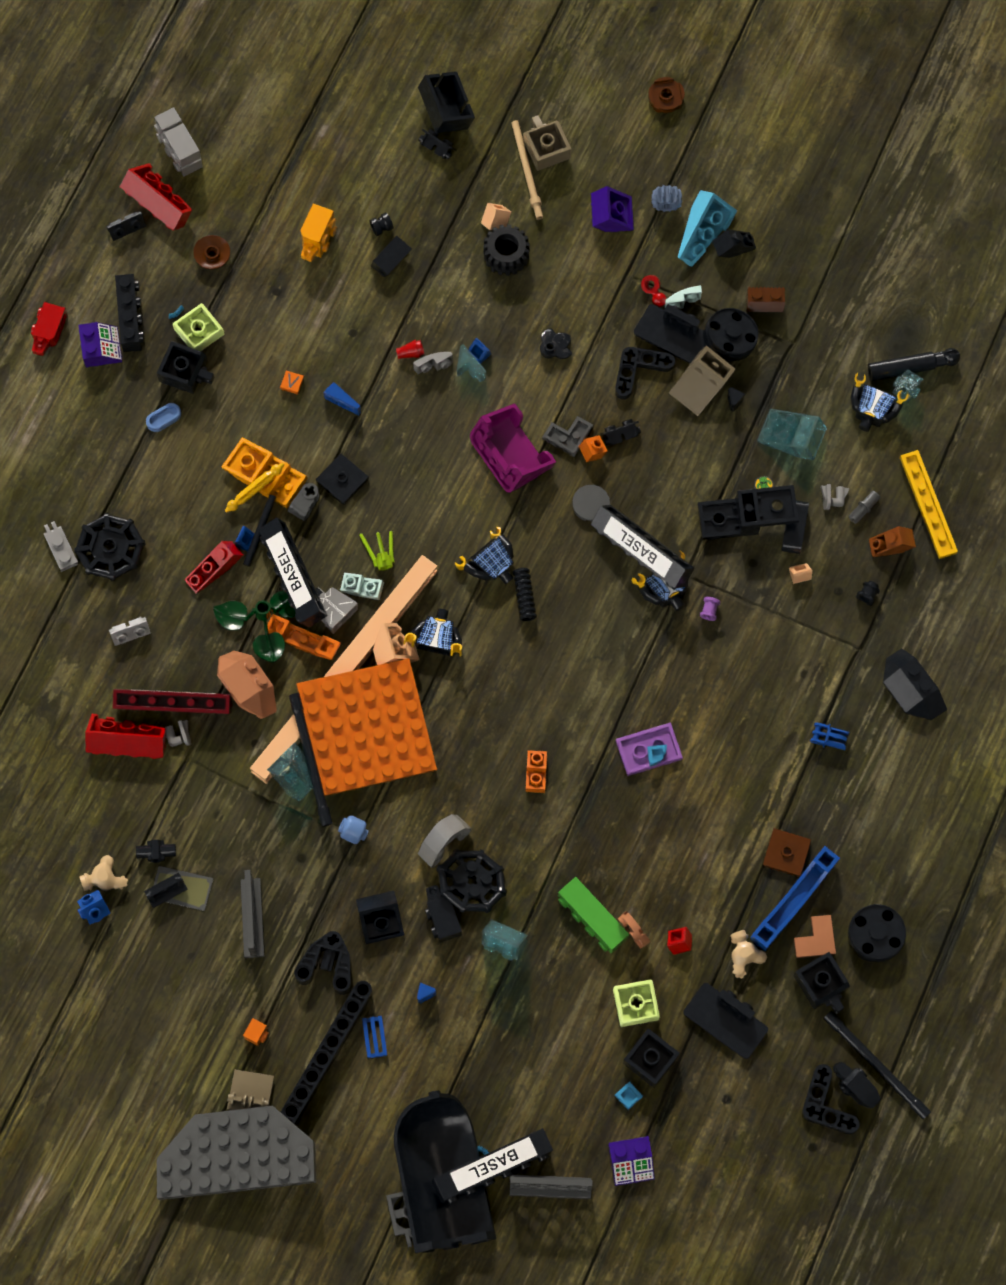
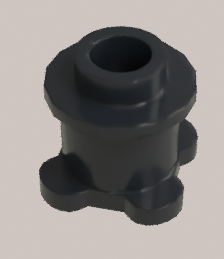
M873 581L864 582L861 591H858L856 598L872 606L876 594L880 593L878 584Z

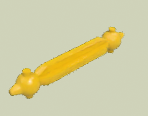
M275 464L271 467V471L264 472L242 490L235 500L228 502L225 512L236 511L238 505L247 502L269 484L274 476L280 475L284 464Z

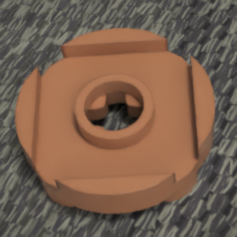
M627 911L617 918L640 949L650 943L647 935L643 934L641 927Z

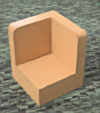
M487 203L481 224L489 230L495 227L499 229V225L507 227L511 211L503 205Z

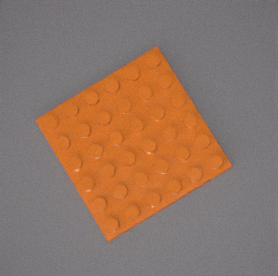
M409 658L296 684L298 693H300L303 712L325 796L437 771Z

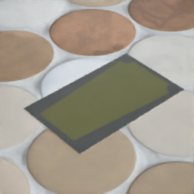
M162 866L158 867L154 886L179 872L188 890L166 901L167 903L205 911L213 878Z

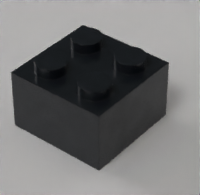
M647 1029L624 1058L623 1064L655 1088L677 1060L680 1053L650 1029Z

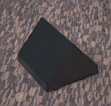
M732 387L728 389L727 397L730 411L734 412L744 401L745 394Z

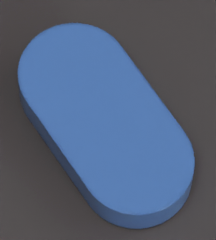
M168 403L149 414L146 418L148 429L152 432H159L177 422L181 417L180 407L175 403Z

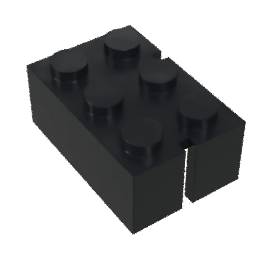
M457 71L442 73L441 76L440 74L425 75L418 89L435 133L468 130L475 116L470 104H467L469 100Z

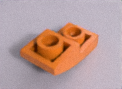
M528 751L526 792L545 793L547 751Z

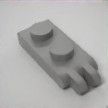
M55 521L51 522L53 530L49 529L48 524L44 525L46 529L44 536L61 572L78 565V561L62 527H57Z

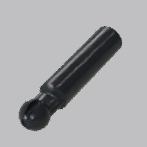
M948 348L945 351L936 353L931 351L868 363V375L870 381H877L935 370L936 367L945 365L954 366L960 361V353L955 348Z

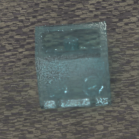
M293 743L267 771L290 797L300 802L313 787L304 752L296 743Z

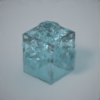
M906 370L901 377L898 376L893 384L895 388L892 393L897 397L898 392L903 390L900 394L902 399H905L908 393L910 396L906 400L907 402L912 398L916 399L921 391L919 386L923 378L910 370Z

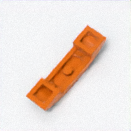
M274 614L267 624L269 634L278 632L284 638L285 643L325 659L332 660L341 644L339 641L325 635L319 636L295 626L289 620Z

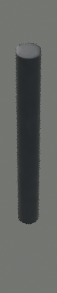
M269 495L248 549L243 563L247 567L251 566L260 542L261 534L259 528L266 525L276 500L274 495Z

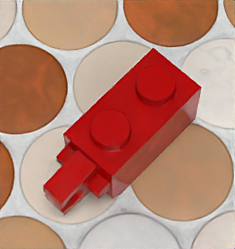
M44 302L42 308H39L37 312L38 320L31 329V335L34 339L32 347L34 354L44 356L49 346L57 345L68 316L65 307Z

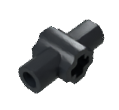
M164 840L147 841V845L136 846V858H148V862L160 863L165 861V857L176 856V844H165Z

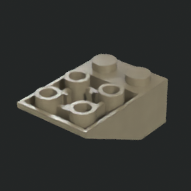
M705 346L697 354L669 394L698 416L735 371V368L708 346Z

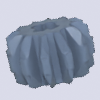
M663 185L662 187H656L652 191L653 208H656L657 211L671 212V210L676 211L681 207L682 193L677 186Z

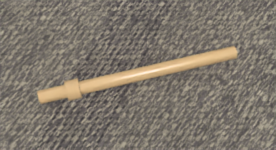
M515 120L511 124L531 197L529 200L531 207L534 209L536 219L540 220L543 218L542 203L537 195L519 122Z

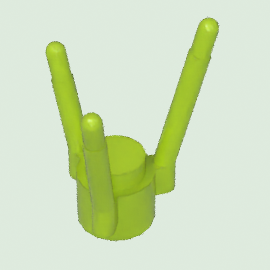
M389 532V555L388 552H384L380 533H376L380 549L377 558L361 533L359 536L373 561L374 567H378V570L392 568V563H395L393 557V532Z

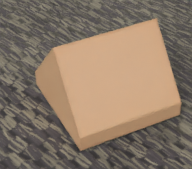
M807 563L789 568L793 584L812 580V569Z

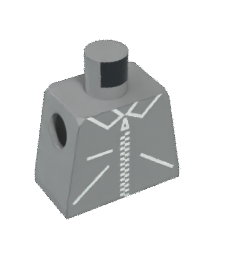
M318 587L316 591L328 615L322 621L330 632L334 634L358 610V603L333 587L326 593Z

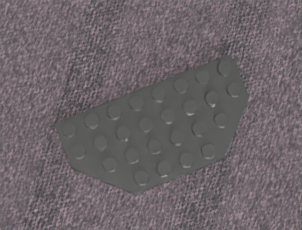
M274 1106L196 1114L157 1157L158 1200L317 1183L315 1142Z

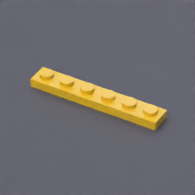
M916 450L901 455V463L938 558L942 559L957 554L958 550L919 451Z

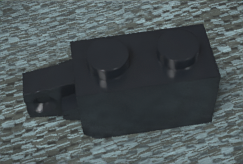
M434 885L426 888L428 902L427 908L424 910L427 919H432L434 926L431 927L434 939L438 938L441 943L462 936V930L453 904L444 896H441L438 886Z

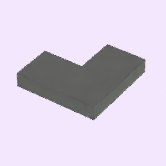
M577 416L567 431L551 422L542 440L575 457L580 449L579 445L588 437L593 429V424Z

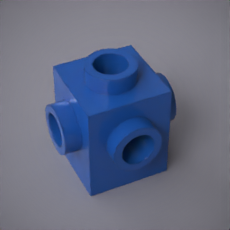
M99 890L86 894L77 901L80 906L78 912L82 920L87 919L90 925L101 921L105 916L111 914Z

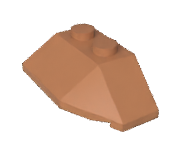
M232 651L218 658L217 676L239 707L257 715L256 717L260 719L276 713L274 686L252 655Z

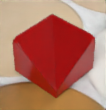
M687 927L668 931L667 947L672 954L691 951L692 934Z

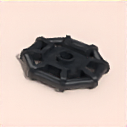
M104 513V516L86 525L83 524L74 553L80 559L86 574L115 581L119 576L139 567L140 555L146 543L139 534L132 519L128 520ZM110 523L121 525L122 527L121 529L110 527ZM105 524V527L103 528V530H101V531H99V532H98V531L95 532V531L93 530V529H95V528H97V527H99V526ZM128 530L130 531L134 540L128 541V539L126 538L125 533ZM88 535L92 536L89 546L85 545ZM112 542L114 548L111 550H107V548L104 547L105 544L109 545V543ZM135 547L132 558L128 557L129 548ZM87 552H91L94 560L91 563L85 554ZM122 561L127 563L116 570L114 569V565H119ZM98 564L109 566V571L96 567Z
M455 849L437 867L436 871L439 875L440 884L439 894L460 910L459 912L475 911L489 913L491 908L507 894L503 866H499L482 849L480 851ZM463 858H475L476 860L464 862ZM456 861L458 867L454 871H452L449 868ZM483 861L492 870H486L482 865H480V862ZM496 876L497 887L492 886V877ZM447 877L451 878L452 886H448ZM468 878L474 879L476 885L474 883L470 885ZM453 892L456 893L461 899H463V901L456 897L453 894ZM488 893L493 894L488 901L484 898ZM471 899H476L475 901H478V902H479V904H467V903H468V901H470Z

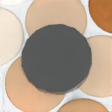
M585 485L574 494L572 500L573 510L581 520L592 522L600 506L610 505V498L603 488L596 485Z

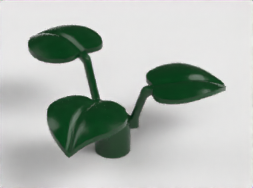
M284 590L275 593L270 599V604L264 600L257 602L255 608H252V612L248 616L246 606L239 601H229L213 607L216 620L227 630H240L243 627L244 621H248L254 614L258 620L263 621L265 635H259L255 638L253 650L259 658L270 663L278 661L285 649V641L282 635L278 632L270 634L268 632L267 620L271 616V611L274 614L278 612L283 618H293L296 614L295 609L290 606L288 602L289 596Z

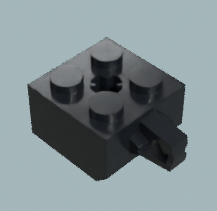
M173 341L170 342L157 371L159 382L194 394L198 383L212 384L215 377L213 373L207 371V356L203 352Z
M830 952L795 971L793 976L814 1010L823 1004L827 1007L831 1005L836 1014L844 1009L840 1001L843 998L841 994L847 991L850 985ZM819 977H821V980L822 978L826 980L824 984L818 982Z

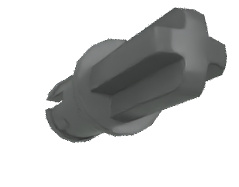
M872 490L863 501H859L858 506L849 515L850 521L856 524L866 513H870L871 508L881 499L880 495Z

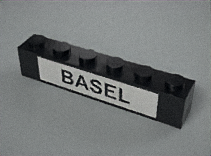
M612 505L600 506L591 523L596 528L597 533L608 537L610 542L615 546L621 547L626 555L637 559L639 565L647 567L654 576L662 578L668 587L672 589L685 587L695 569L693 566Z
M275 518L259 528L260 540L268 549L267 555L275 565V573L282 580L281 587L289 596L288 602L290 606L296 611V620L300 624L311 627L328 615L286 523L279 518Z
M542 1128L433 1178L432 1184L441 1203L447 1201L448 1204L459 1200L458 1196L466 1193V1196L478 1191L476 1187L481 1185L488 1187L496 1182L495 1179L500 1176L505 1179L514 1174L513 1170L520 1168L522 1171L531 1167V1162L537 1159L539 1162L550 1158L549 1154L553 1151V1148Z

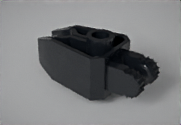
M838 1062L832 1066L834 1073H836L835 1075L840 1079L838 1083L840 1090L846 1096L850 1095L858 1104L869 1109L874 1108L881 1098L877 1088L866 1078L867 1074L861 1068L851 1069L844 1062Z

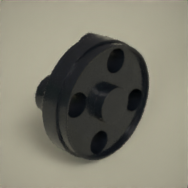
M724 308L715 312L703 330L706 345L726 362L747 358L753 352L759 334L755 321L744 311L735 308Z
M873 904L863 907L853 916L848 927V940L852 949L860 959L870 962H885L894 958L902 949L906 939V928L903 919L894 909L886 905ZM882 914H890L892 920L885 921L882 917ZM856 919H861V920H863L864 923H865V926H863V927L857 926L856 923H855V920H856ZM896 940L899 947H891L889 941ZM869 946L872 953H864L862 947Z

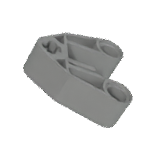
M451 814L440 820L423 841L418 855L433 868L444 857V848L455 837L459 841L463 840L471 832L472 828L458 815Z

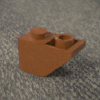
M900 526L869 539L872 557L899 554L916 547L912 529Z

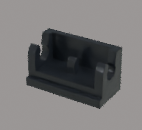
M396 236L373 260L371 267L383 277H386L412 248Z

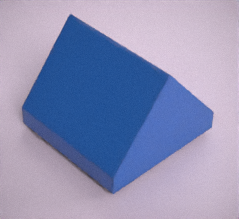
M475 338L467 350L479 364L491 355L490 350L478 338Z
M243 526L235 541L236 547L248 552L255 533L246 526Z
M420 983L417 1001L421 1004L436 996L435 988Z

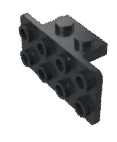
M650 304L634 329L635 336L689 364L707 346L703 330L699 329L700 320L692 314L688 315L682 312L679 307L667 304L663 310Z
M704 983L684 1009V1016L743 1059H748L768 1032V1027L754 1017L753 1007L746 1002L741 1003L736 999L737 996L729 990L726 992L723 989L719 992L708 983Z

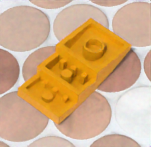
M243 437L222 465V469L249 486L264 472L271 471L273 465L283 463L284 467L281 474L274 476L273 480L262 488L259 493L267 498L269 495L276 496L275 502L285 508L290 506L308 479L305 474L291 468L290 464L278 459L272 452Z

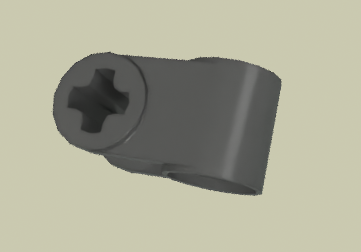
M313 483L305 484L297 497L291 502L288 512L305 521L319 500L318 487ZM307 492H314V495L310 494L309 496H307Z

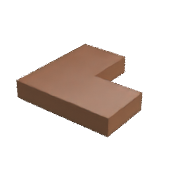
M831 915L811 917L813 936L794 938L796 959L818 957L828 952L831 955H835Z

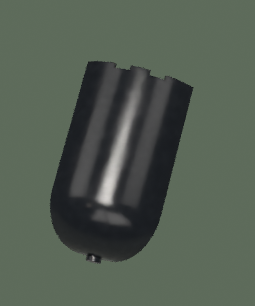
M440 1090L429 1092V1096L412 1102L404 1109L398 1118L394 1130V1148L415 1254L434 1252L435 1249L459 1248V1243H462V1245H474L496 1239L487 1190L484 1185L476 1187L478 1191L466 1196V1193L459 1195V1200L448 1204L447 1201L441 1203L432 1184L433 1178L480 1156L474 1128L463 1104L455 1096L441 1093Z

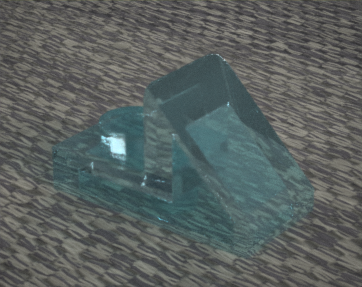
M462 344L457 365V377L468 370L474 379L477 378L479 382H482L486 379V370L466 346Z

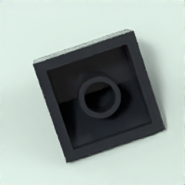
M394 891L356 899L366 944L404 936Z

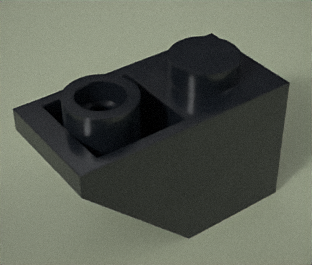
M728 229L712 240L719 257L732 258L756 249L754 238L750 232Z

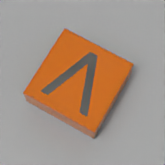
M286 371L280 389L299 394L304 376Z

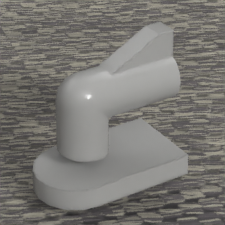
M831 484L820 486L824 510H829L830 506H844L849 488L836 487V498H831Z
M188 720L178 721L182 734L179 736H175L173 726L165 727L166 738L170 746L180 745L183 741L186 746L191 745Z

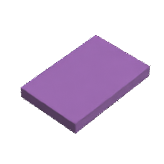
M671 722L615 740L627 776L683 760ZM667 744L663 760L659 764L649 767L647 747Z

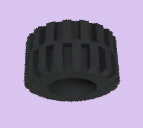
M508 224L507 227L499 225V229L495 227L492 229V232H488L487 238L485 237L483 254L484 261H486L488 268L491 267V271H498V275L506 273V276H510V273L514 275L517 274V270H523V267L528 263L530 251L529 239L525 236V232L523 230L519 231V227L516 226L511 228V225ZM502 245H511L517 251L512 255L505 256L499 254L496 250Z

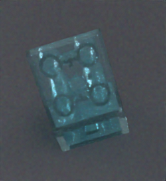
M770 409L757 442L795 457L814 460L827 427L819 416Z
M491 919L482 930V945H484V949L490 952L498 951L502 953V957L513 961V958L518 960L528 935Z

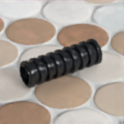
M518 568L513 571L514 581H516L515 586L517 587L515 590L518 592L516 596L519 598L517 602L519 603L520 620L532 621L537 618L536 609L534 608L535 603L533 602L534 597H532L533 591H531L533 589L531 586L532 582L529 580L531 575L528 568Z

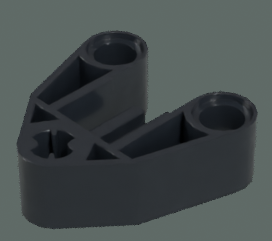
M330 931L310 945L297 965L294 975L299 984L308 985L313 980L321 952L325 951L320 969L327 972L332 971L337 954L339 957L335 968L333 987L337 994L345 995L351 990L350 954L341 935L336 931ZM336 938L338 943L331 945L330 941ZM303 970L309 972V976L305 979L298 977L299 973ZM341 980L348 983L344 989L337 987V983Z

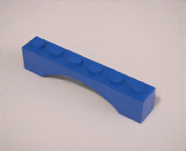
M824 846L784 898L754 931L750 941L766 952L837 865L840 857Z

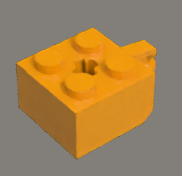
M313 203L301 228L303 243L302 259L312 262L315 256L321 258L323 253L328 251L330 237H334L337 230L333 210Z

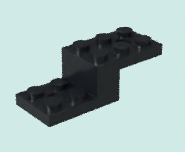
M794 485L738 490L735 499L698 502L697 504L702 540L758 535L760 527L799 522ZM779 502L782 504V509L775 510L772 504ZM720 515L724 518V521L716 523L713 518Z

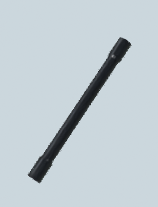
M294 693L289 695V700L295 715L318 807L321 826L325 827L332 825L333 822L310 740L300 693Z
M832 1010L823 1018L910 1105L922 1120L931 1113L927 1106L920 1099L916 1098Z

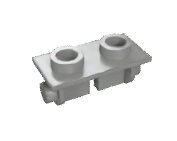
M139 617L128 621L130 624L128 627H126L125 623L113 626L109 632L114 645L117 646L151 634L146 618Z

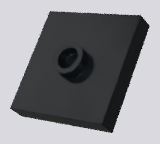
M340 454L316 478V482L344 505L367 482L369 476L343 454Z

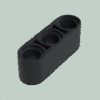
M796 500L799 522L786 524L781 551L800 554L809 502Z

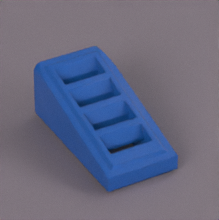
M333 382L323 392L326 400L356 415L361 414L360 405L336 383Z

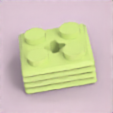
M202 303L173 323L174 330L185 344L198 351H202L224 335L221 325ZM197 327H198L199 329L202 328V330H201V331H196L195 328H197Z
M652 980L614 986L613 992L621 1027L659 1020L660 1015ZM634 999L642 1003L639 1005V1008L632 1005Z

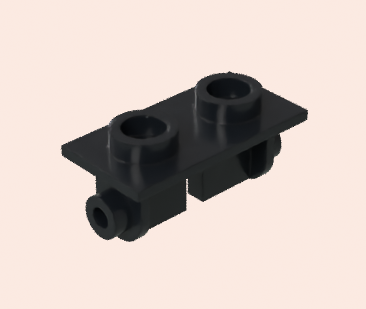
M422 129L425 135L419 137L418 141L420 144L431 151L436 145L434 153L443 159L449 160L452 156L451 150L457 151V149L452 147L454 143L446 138L442 141L438 138L439 134L435 133V131Z
M134 211V213L125 216L124 220L118 219L112 223L110 222L106 228L112 240L115 241L146 227V223L142 213Z
M628 419L622 422V426L615 427V425L604 428L605 432L600 434L606 435V438H604L605 445L612 446L623 442L621 434L624 435L625 440L637 437L641 430L635 424L639 423V421Z
M178 872L145 890L144 893L152 907L155 908L188 890Z

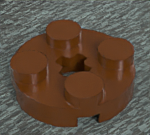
M671 77L659 78L649 88V103L656 112H674L682 106L685 95L682 84H678ZM664 92L671 94L669 98H665L662 95H664Z

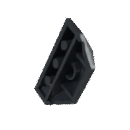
M901 648L886 658L883 684L905 714L932 721L947 711L939 688L914 656Z

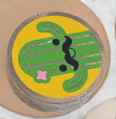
M767 476L757 478L754 484V489L773 487V481Z

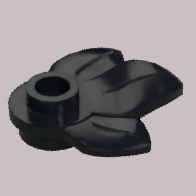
M552 328L543 332L540 352L544 358L551 359L557 357L566 359L572 355V352L567 348L571 342L569 334H556Z

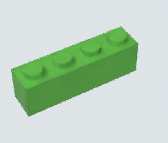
M577 877L573 878L558 892L559 903L564 908L568 907L573 912L571 914L578 923L581 921L586 926V932L591 937L595 936L599 940L598 944L605 952L608 950L610 953H613L629 938V933Z

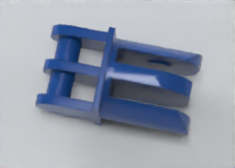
M814 723L815 730L812 731L813 738L810 739L811 743L822 745L823 747L826 745L846 750L845 744L850 732L830 727L831 724ZM821 729L827 730L826 733L820 731ZM819 737H823L825 740H819Z

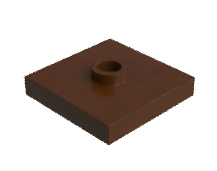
M773 828L763 866L800 877L811 839Z

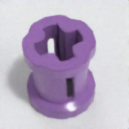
M704 597L703 601L705 603L703 611L700 612V617L715 621L716 610L721 602L713 597Z

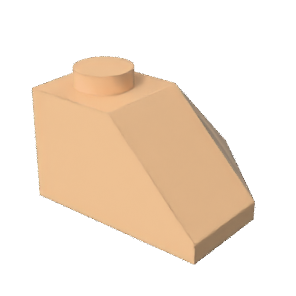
M397 623L381 624L373 647L377 665L408 658L410 663L419 660L416 646L411 647V642L404 644L405 636L400 632L402 628Z

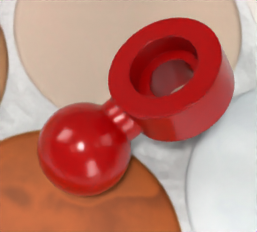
M648 275L642 279L641 288L645 293L653 295L652 303L655 306L662 307L665 305L667 298L665 294L658 291L661 285L660 280L655 275ZM649 281L654 282L653 288L649 286Z

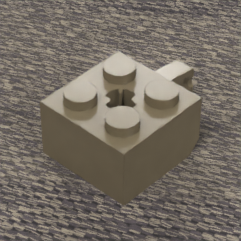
M539 115L532 117L534 128L523 133V141L536 170L539 171L571 159V147L559 121L556 120L543 124Z

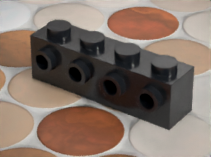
M134 274L115 275L123 352L142 351L141 342H144L143 331H140V325H143L142 315L138 312V308H141L140 297H137V291H140L139 280H135Z

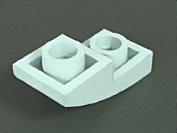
M701 285L686 288L666 299L665 307L669 304L683 309L685 301L692 303L701 300Z
M344 573L340 591L359 597L380 600L384 582L379 579L364 578L363 575Z

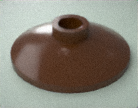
M205 236L198 240L194 246L193 254L195 261L205 269H218L229 260V244L220 236ZM211 253L216 254L214 257L209 256Z

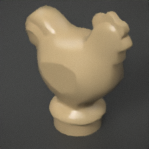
M109 855L101 858L100 863L95 866L91 875L84 873V875L79 876L84 891L92 890L93 886H97L103 891L113 888H120L122 890L123 887L127 886L128 879L125 876H114L112 872L114 860Z
M745 930L730 935L731 942L736 944L731 957L734 963L732 973L735 974L736 978L741 979L746 975L745 966L752 962L762 964L767 960V955L763 950H759L754 944L746 941L748 934H746Z

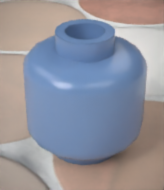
M354 816L343 818L338 829L340 837L353 844H358L360 840L364 841L369 831L366 829V822Z

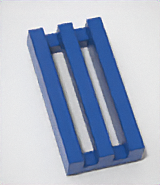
M382 1015L362 1018L367 1058L387 1056ZM378 1021L383 1052L380 1053L378 1049L375 1022ZM367 1023H371L375 1050L373 1054H371Z

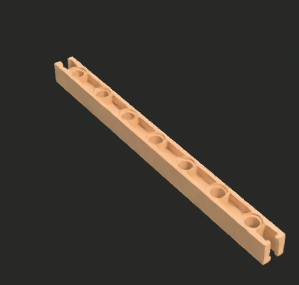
M422 555L324 677L360 669L373 653V647L381 624L398 622L438 572L437 565ZM294 714L250 767L251 773L265 784L271 780L301 742Z

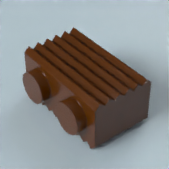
M748 287L746 312L784 311V287Z

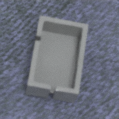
M173 107L155 116L156 124L154 128L157 132V139L160 143H164V150L169 158L172 157L176 171H180L184 177L202 168L200 150L183 123L179 125L182 120L175 108Z

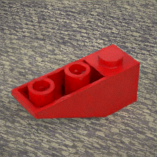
M221 541L185 578V581L198 594L232 568L243 554L232 541Z

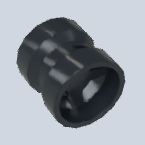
M386 212L381 214L378 219L372 218L369 220L376 236L381 235L383 230L390 231L394 229L393 223Z

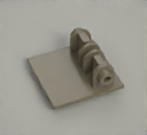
M235 1069L231 1091L228 1095L227 1109L239 1110L269 1106L274 1076Z

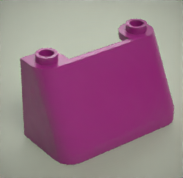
M515 403L481 416L470 433L472 445L506 492H513L551 469L556 463L553 455L548 451H543L539 454L520 428L523 421V413Z

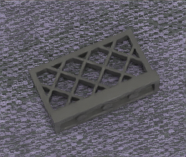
M244 870L245 879H241L244 958L264 957L261 879H253L251 870Z
M511 1175L510 1196L591 1199L593 1180L582 1177Z

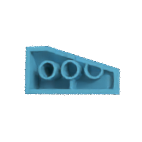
M700 190L690 211L678 258L687 265L693 266L706 252V248L712 243V240L730 226L737 210L716 194Z

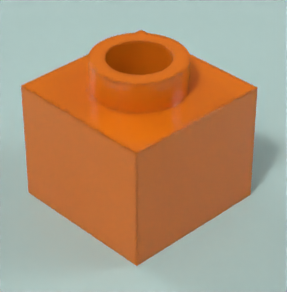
M600 435L584 439L579 445L586 462L601 459L608 451Z
M252 1018L243 1037L247 1041L259 1046L260 1042L264 1043L268 1037V1027Z

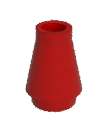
M415 339L400 348H396L398 359L421 357L420 355H424L421 340L416 341Z

